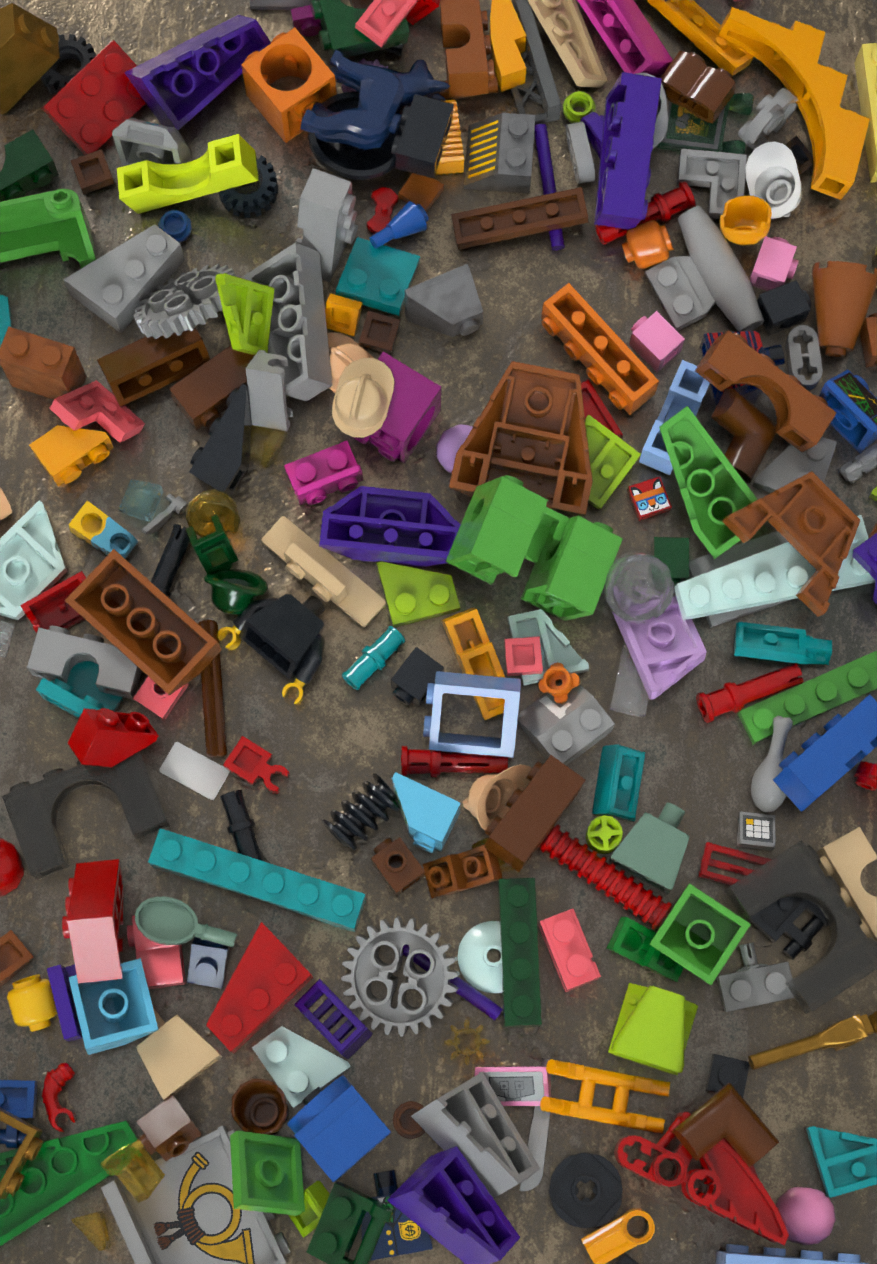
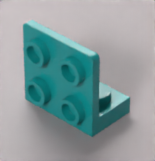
M82 661L73 666L67 683L57 678L51 682L42 678L36 688V691L43 699L77 718H80L84 708L96 710L107 708L115 712L124 698L99 691L96 686L99 665L92 661Z

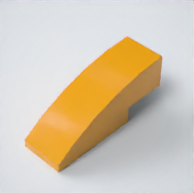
M492 0L489 31L491 59H493L494 71L500 91L503 92L525 84L526 66L520 53L525 52L526 33L511 0Z
M472 607L441 620L463 674L505 677L493 644L489 641L476 608ZM473 696L484 720L503 713L505 699Z

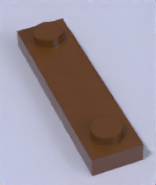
M582 187L451 214L458 250L589 223Z

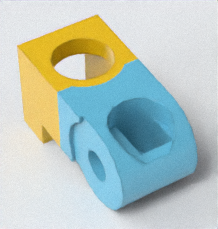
M88 500L69 523L71 533L81 540H85L97 550H101L106 555L115 549L126 559L138 543L131 533Z

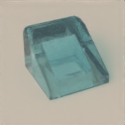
M131 479L118 509L119 512L151 522L163 494L161 485Z

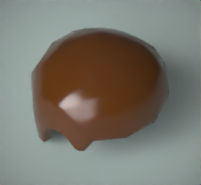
M253 1078L241 1084L232 1096V1118L245 1132L273 1135L282 1129L288 1119L289 1102L281 1088L270 1080Z

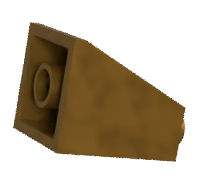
M13 3L0 8V114L2 115L7 113L60 58L57 28Z

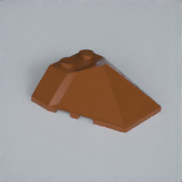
M511 361L490 396L489 402L480 417L478 416L471 432L456 453L449 488L472 497L477 486L508 475L521 480L524 488L548 499L546 504L548 508L565 516H585L593 480L580 374Z

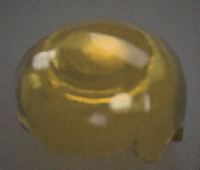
M215 489L204 491L190 500L186 508V521L189 527L192 526L195 533L201 538L216 531L211 519L212 516L217 514L226 533L232 532L233 534L237 533L241 518L234 499L227 493Z

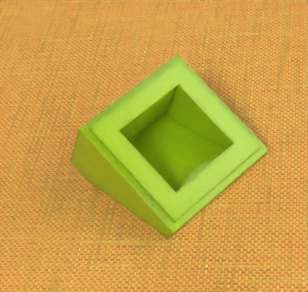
M319 1180L304 1190L305 1212L297 1216L288 1215L303 1238L316 1229L330 1195Z

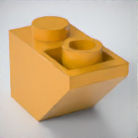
M59 425L29 444L35 457L58 487L63 483L68 484L76 480L81 475V470L90 464L102 462L109 456L110 450L114 448L106 432L81 428L74 431L70 427Z

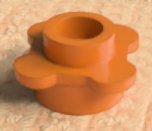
M557 662L552 664L544 673L543 679L538 683V687L542 693L548 692L552 695L556 703L562 704L568 700L570 691L579 686L580 678L576 673H569L562 663ZM558 680L562 681V684L560 686L556 685V682Z

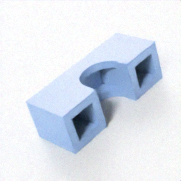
M682 360L657 420H655L640 456L639 463L671 475L673 467L659 426L686 406L690 408L695 416L697 415L710 382L695 372L696 365Z

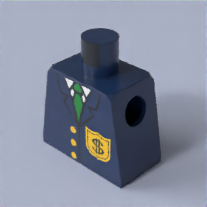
M395 1170L374 1173L373 1177L377 1196L371 1198L392 1208L394 1214L391 1221L385 1223L370 1261L433 1249L430 1235L387 1201L398 1189ZM366 1212L362 1221V1239L372 1217L368 1212Z

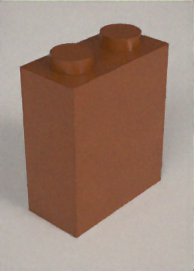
M8 327L0 347V366L12 387L54 400L83 386L87 376L74 347Z

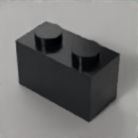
M415 94L411 106L405 105L401 118V125H404L402 136L396 134L391 154L396 155L397 169L435 178L453 121L454 104Z

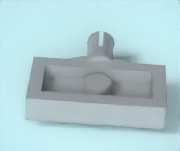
M754 942L739 945L744 967L739 968L733 973L716 977L724 1012L796 998L789 962L772 965L758 964Z

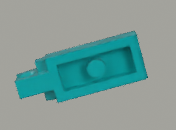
M736 622L734 656L805 665H829L832 655V640L813 638L806 635V630Z

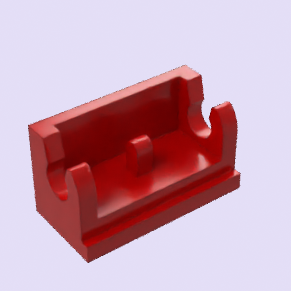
M83 571L20 605L36 633L38 628L49 630L50 626H58L69 630L85 621L79 613L65 602L70 594L86 579Z

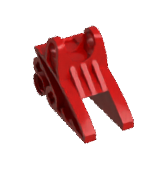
M676 1113L674 1115L675 1121L657 1144L636 1135L625 1136L616 1144L615 1158L623 1168L656 1185L666 1187L679 1185L683 1197L688 1201L701 1207L703 1205L704 1209L722 1218L727 1217L728 1221L746 1230L750 1229L752 1233L772 1243L777 1242L785 1246L789 1233L778 1208L759 1180L754 1165L749 1167L725 1137L698 1160L702 1169H690L687 1171L692 1155L682 1143L673 1152L665 1149L675 1137L672 1130L691 1115L690 1113ZM636 1142L639 1153L651 1156V1149L658 1153L651 1156L647 1163L640 1159H632L629 1163L627 1161L628 1154L623 1150L625 1146H632ZM664 1159L670 1160L674 1168L673 1175L667 1180L663 1179L659 1174V1165ZM696 1179H705L702 1184L707 1185L704 1193H695L698 1188H694V1181Z

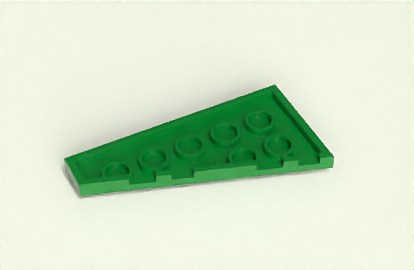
M129 1121L43 1142L33 1161L27 1160L20 1172L25 1176L17 1192L14 1195L8 1194L6 1199H0V1247L147 1153ZM18 1149L0 1153V1182Z

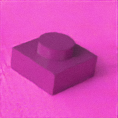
M310 5L290 9L292 26L301 35L310 37L322 31L320 20H314Z

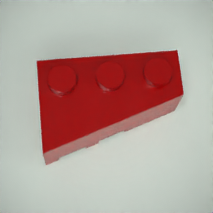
M262 922L206 1024L212 1033L233 1054L246 1044L313 979L311 973Z

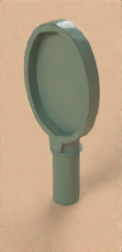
M162 896L147 899L139 905L135 912V923L138 930L146 938L158 944L181 945L194 937L233 948L236 942L237 933L211 927L208 924L198 923L195 912L187 904L171 897Z

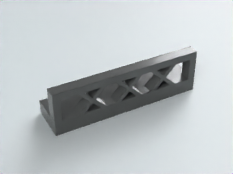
M512 0L514 9L526 33V46L522 59L524 63L528 60L529 65L525 64L526 73L531 75L534 80L529 89L521 85L510 89L517 114H525L524 106L531 99L541 104L544 112L535 115V125L559 120L561 102L531 6L527 0ZM488 9V10H487V18H488L489 24H490V13H491V9Z

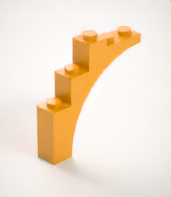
M731 7L721 24L718 36L740 46L760 60L781 80L786 89L798 98L796 103L806 122L812 143L813 173L810 189L841 200L854 184L870 119L840 107L848 75L838 72L831 67L818 64L826 32L796 20L791 28L787 29L777 23L754 16L747 11Z

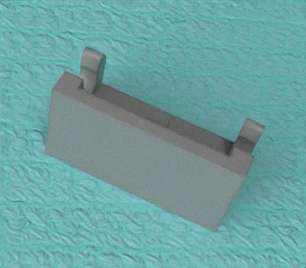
M258 350L246 367L252 425L287 431L290 427L288 417H293V410L286 406L285 369L277 366L273 367L272 365L288 366V359L282 355Z

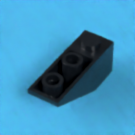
M243 383L239 389L235 388L231 392L226 402V406H228L222 418L218 417L213 422L208 432V435H210L209 440L204 448L199 447L190 462L193 466L189 473L229 496H232L249 468L252 420L248 386Z

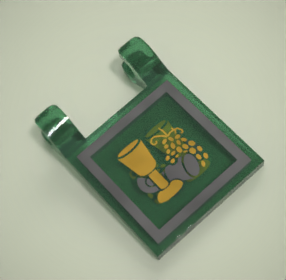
M750 93L734 94L713 124L696 117L686 108L669 101L668 130L664 139L656 148L675 151L692 149L745 154V142L740 140L723 142L729 110L742 115H750L753 109L754 96Z

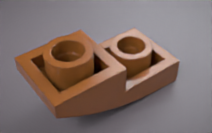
M485 845L459 854H450L423 864L431 899L503 879L498 857L487 850Z

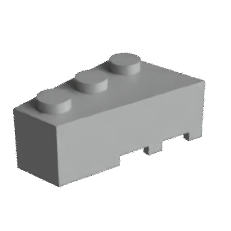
M313 168L300 197L297 227L303 229V239L297 238L296 243L320 253L322 280L331 282L346 244H352L357 234L358 225L355 224L357 211L354 210L356 197L352 195L351 181Z
M154 224L63 280L70 296L118 332L122 333L134 319L135 308L141 306L139 302L148 299L147 294L150 292H156L158 285H164L184 262L185 258L181 244Z
M483 1072L411 1115L443 1150L455 1146L458 1147L493 1198L518 1185L540 1170V1167Z

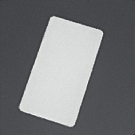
M179 742L174 743L159 769L160 773L210 800L215 799L230 773L229 770Z

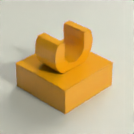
M330 293L325 307L327 329L355 337L359 327L362 302Z

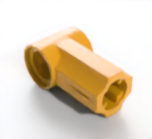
M632 1208L627 1210L622 1216L581 1238V1241L594 1264H606L637 1245L647 1243L655 1232V1224L652 1217L645 1210ZM634 1216H642L647 1221V1230L641 1236H632L628 1233L627 1223Z

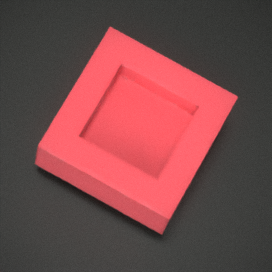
M540 636L504 640L507 676L542 674Z

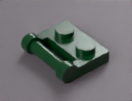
M335 1182L306 1253L327 1264H369L385 1223L391 1221L394 1210L342 1182ZM368 1212L372 1217L353 1261L348 1258V1255L364 1216Z

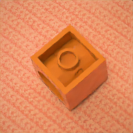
M295 27L287 33L278 34L270 45L260 52H252L247 56L244 63L241 64L246 96L285 143L304 131L300 127L307 109L312 110L316 102L322 103L326 99L337 95L334 73ZM287 76L299 77L306 81L301 87L290 91L277 90L270 86L276 80Z

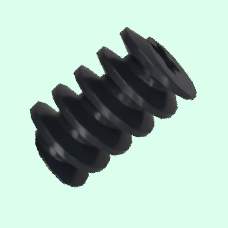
M373 773L376 785L368 781L362 783L365 795L356 790L352 792L351 795L355 804L347 800L341 802L344 814L334 809L330 812L333 824L325 819L321 820L343 846L346 845L353 850L358 848L354 840L355 836L365 841L368 839L365 827L375 831L379 829L375 820L377 817L386 822L390 820L386 812L388 807L396 812L400 811L395 793L376 773Z

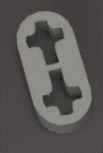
M583 121L566 124L567 144L577 184L592 182L595 180V170L585 124Z
M799 325L790 331L786 339L785 347L789 375L796 377L805 389L812 390L818 385L823 372L819 340L813 328L807 325ZM798 336H802L806 342L809 341L804 354L801 352L800 343H794ZM803 362H806L807 371L814 373L810 380H805L804 375H799L803 368Z

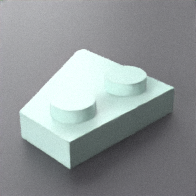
M283 1026L252 1047L293 1108L301 1104L302 1100L318 1086L323 1088L351 1067L348 1061Z

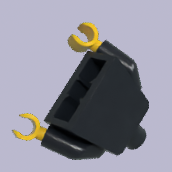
M285 594L279 599L272 597L255 600L233 620L234 625L232 627L221 628L217 633V638L222 641L226 635L232 633L233 639L226 645V649L235 650L240 645L242 639L289 680L295 676L294 683L285 685L282 695L285 698L290 688H298L299 697L294 702V704H298L304 698L303 686L310 683L322 663L325 640L321 633L325 625L319 616L325 611V607L315 596H310L303 603L291 594Z

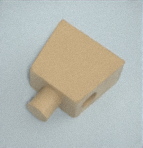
M154 1009L158 1031L147 1035L148 1038L141 1042L136 1049L160 1096L165 1100L172 1094L175 1096L223 1056L179 1015H175L165 1023Z

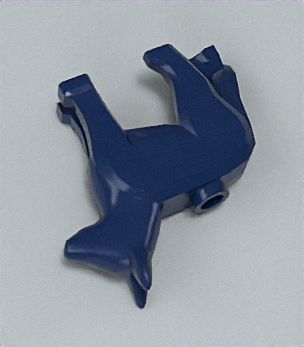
M335 50L330 60V65L333 66L331 71L334 73L337 83L359 92L358 108L333 112L326 109L322 103L316 102L312 110H306L300 129L314 133L316 138L324 142L341 143L364 150L378 148L384 143L390 133H397L402 118L399 112L405 105L409 106L412 104L415 94L439 101H446L439 92L448 89L450 85L434 80L426 62L422 59L417 60L412 65L410 71L404 73L386 67L356 63L344 57L343 52Z

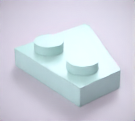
M542 609L508 616L507 621L512 638L540 636L543 672L542 674L521 675L523 686L538 683L543 679L544 673L550 666L557 662L562 663L569 673L579 674L589 671L588 662L578 655L570 645V641L562 632L554 627L552 620Z

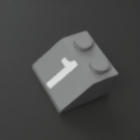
M580 684L570 691L568 700L562 704L556 703L554 697L548 692L521 711L518 714L517 720L518 725L546 760L552 755L566 766L610 734L615 725L594 696Z

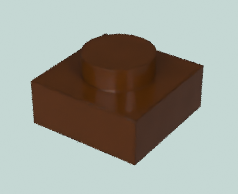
M102 149L70 160L83 195L114 184Z
M368 311L360 336L359 346L391 355L399 331L400 319Z

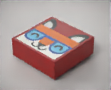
M660 476L628 486L627 492L638 521L671 511L672 506Z

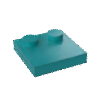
M357 237L336 287V295L362 302V305L399 316L405 302V289L410 288L420 264V256L385 245L375 249L369 240Z

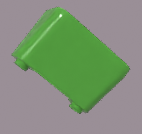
M58 189L0 202V263L60 250L63 262L69 261V257L79 262L81 268L96 260L90 224L80 199L73 190Z

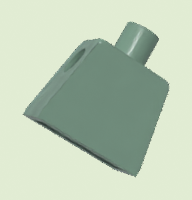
M667 802L658 818L645 812L613 852L608 862L616 864V867L625 870L627 873L668 895L675 884L690 837L677 829L685 815V811Z

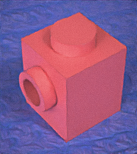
M147 677L133 699L161 718L166 719L189 684H185L171 695H168L151 678Z

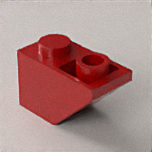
M84 708L68 741V745L82 765L113 767L156 742L159 735L149 723V719L139 712L122 713L114 712L107 708H101L100 710Z

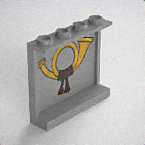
M220 1126L217 1130L191 1142L187 1150L181 1155L172 1157L167 1162L160 1158L101 1187L135 1264H286L289 1262L286 1257L287 1254L291 1253L288 1242L282 1231L277 1234L275 1233L270 1222L271 1219L275 1218L274 1213L234 1209L230 1135L235 1133L234 1129L228 1132L226 1126Z

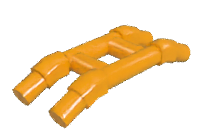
M550 1059L547 1062L546 1070L549 1074L581 1080L578 1102L544 1096L540 1102L542 1111L663 1134L665 1119L627 1112L630 1090L669 1097L671 1082L597 1069ZM596 1083L615 1087L612 1109L592 1106Z

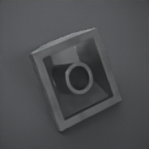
M468 264L405 289V316L408 322L450 337L458 334L465 336L478 330L480 325L483 324V309Z

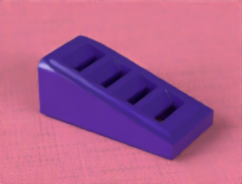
M321 979L294 1004L346 1059L351 1058L373 1035ZM325 994L328 998L312 1013L309 1008ZM335 1005L337 1009L322 1023L320 1019ZM346 1016L348 1020L332 1034L330 1030ZM354 1027H356L357 1029L343 1043H341L340 1041Z

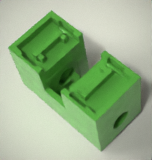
M505 475L477 486L446 562L489 584H493L498 574L506 572L513 577H517L525 558L535 564L521 600L563 621L593 615L623 538L613 534V529L606 524L600 522L592 523L579 515L568 518L546 506L548 499L524 488L523 482L515 477Z

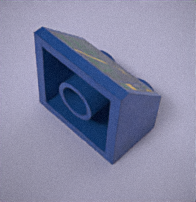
M849 370L829 379L824 384L819 396L825 399L829 407L837 412L830 424L861 454L877 440V398L869 391L866 381L858 375L854 376Z

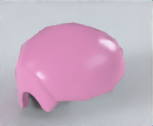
M793 1187L778 1198L776 1207L789 1233L787 1240L802 1245H813L820 1243L831 1234L836 1221L833 1203L829 1197L825 1196V1193L807 1187Z

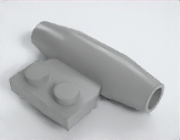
M701 206L685 211L679 216L678 223L690 256H673L645 271L646 277L675 330L678 332L706 317L715 303L739 333L740 331H745L746 334L749 333L748 331L755 330L763 324L764 319L752 284L728 240L722 235L720 229Z

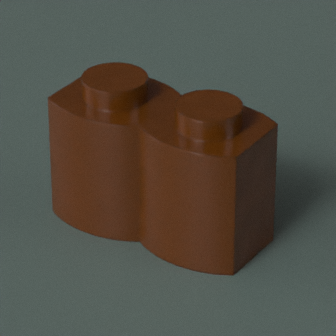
M680 50L660 77L670 102L686 108L696 117L712 124L735 94L736 82L733 80L732 75L722 68L715 69L707 66L704 59L694 52L687 53Z

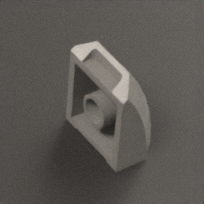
M129 118L112 131L121 165L126 166L144 160L159 164H182L191 160L190 149L175 127H167L137 120L136 118Z

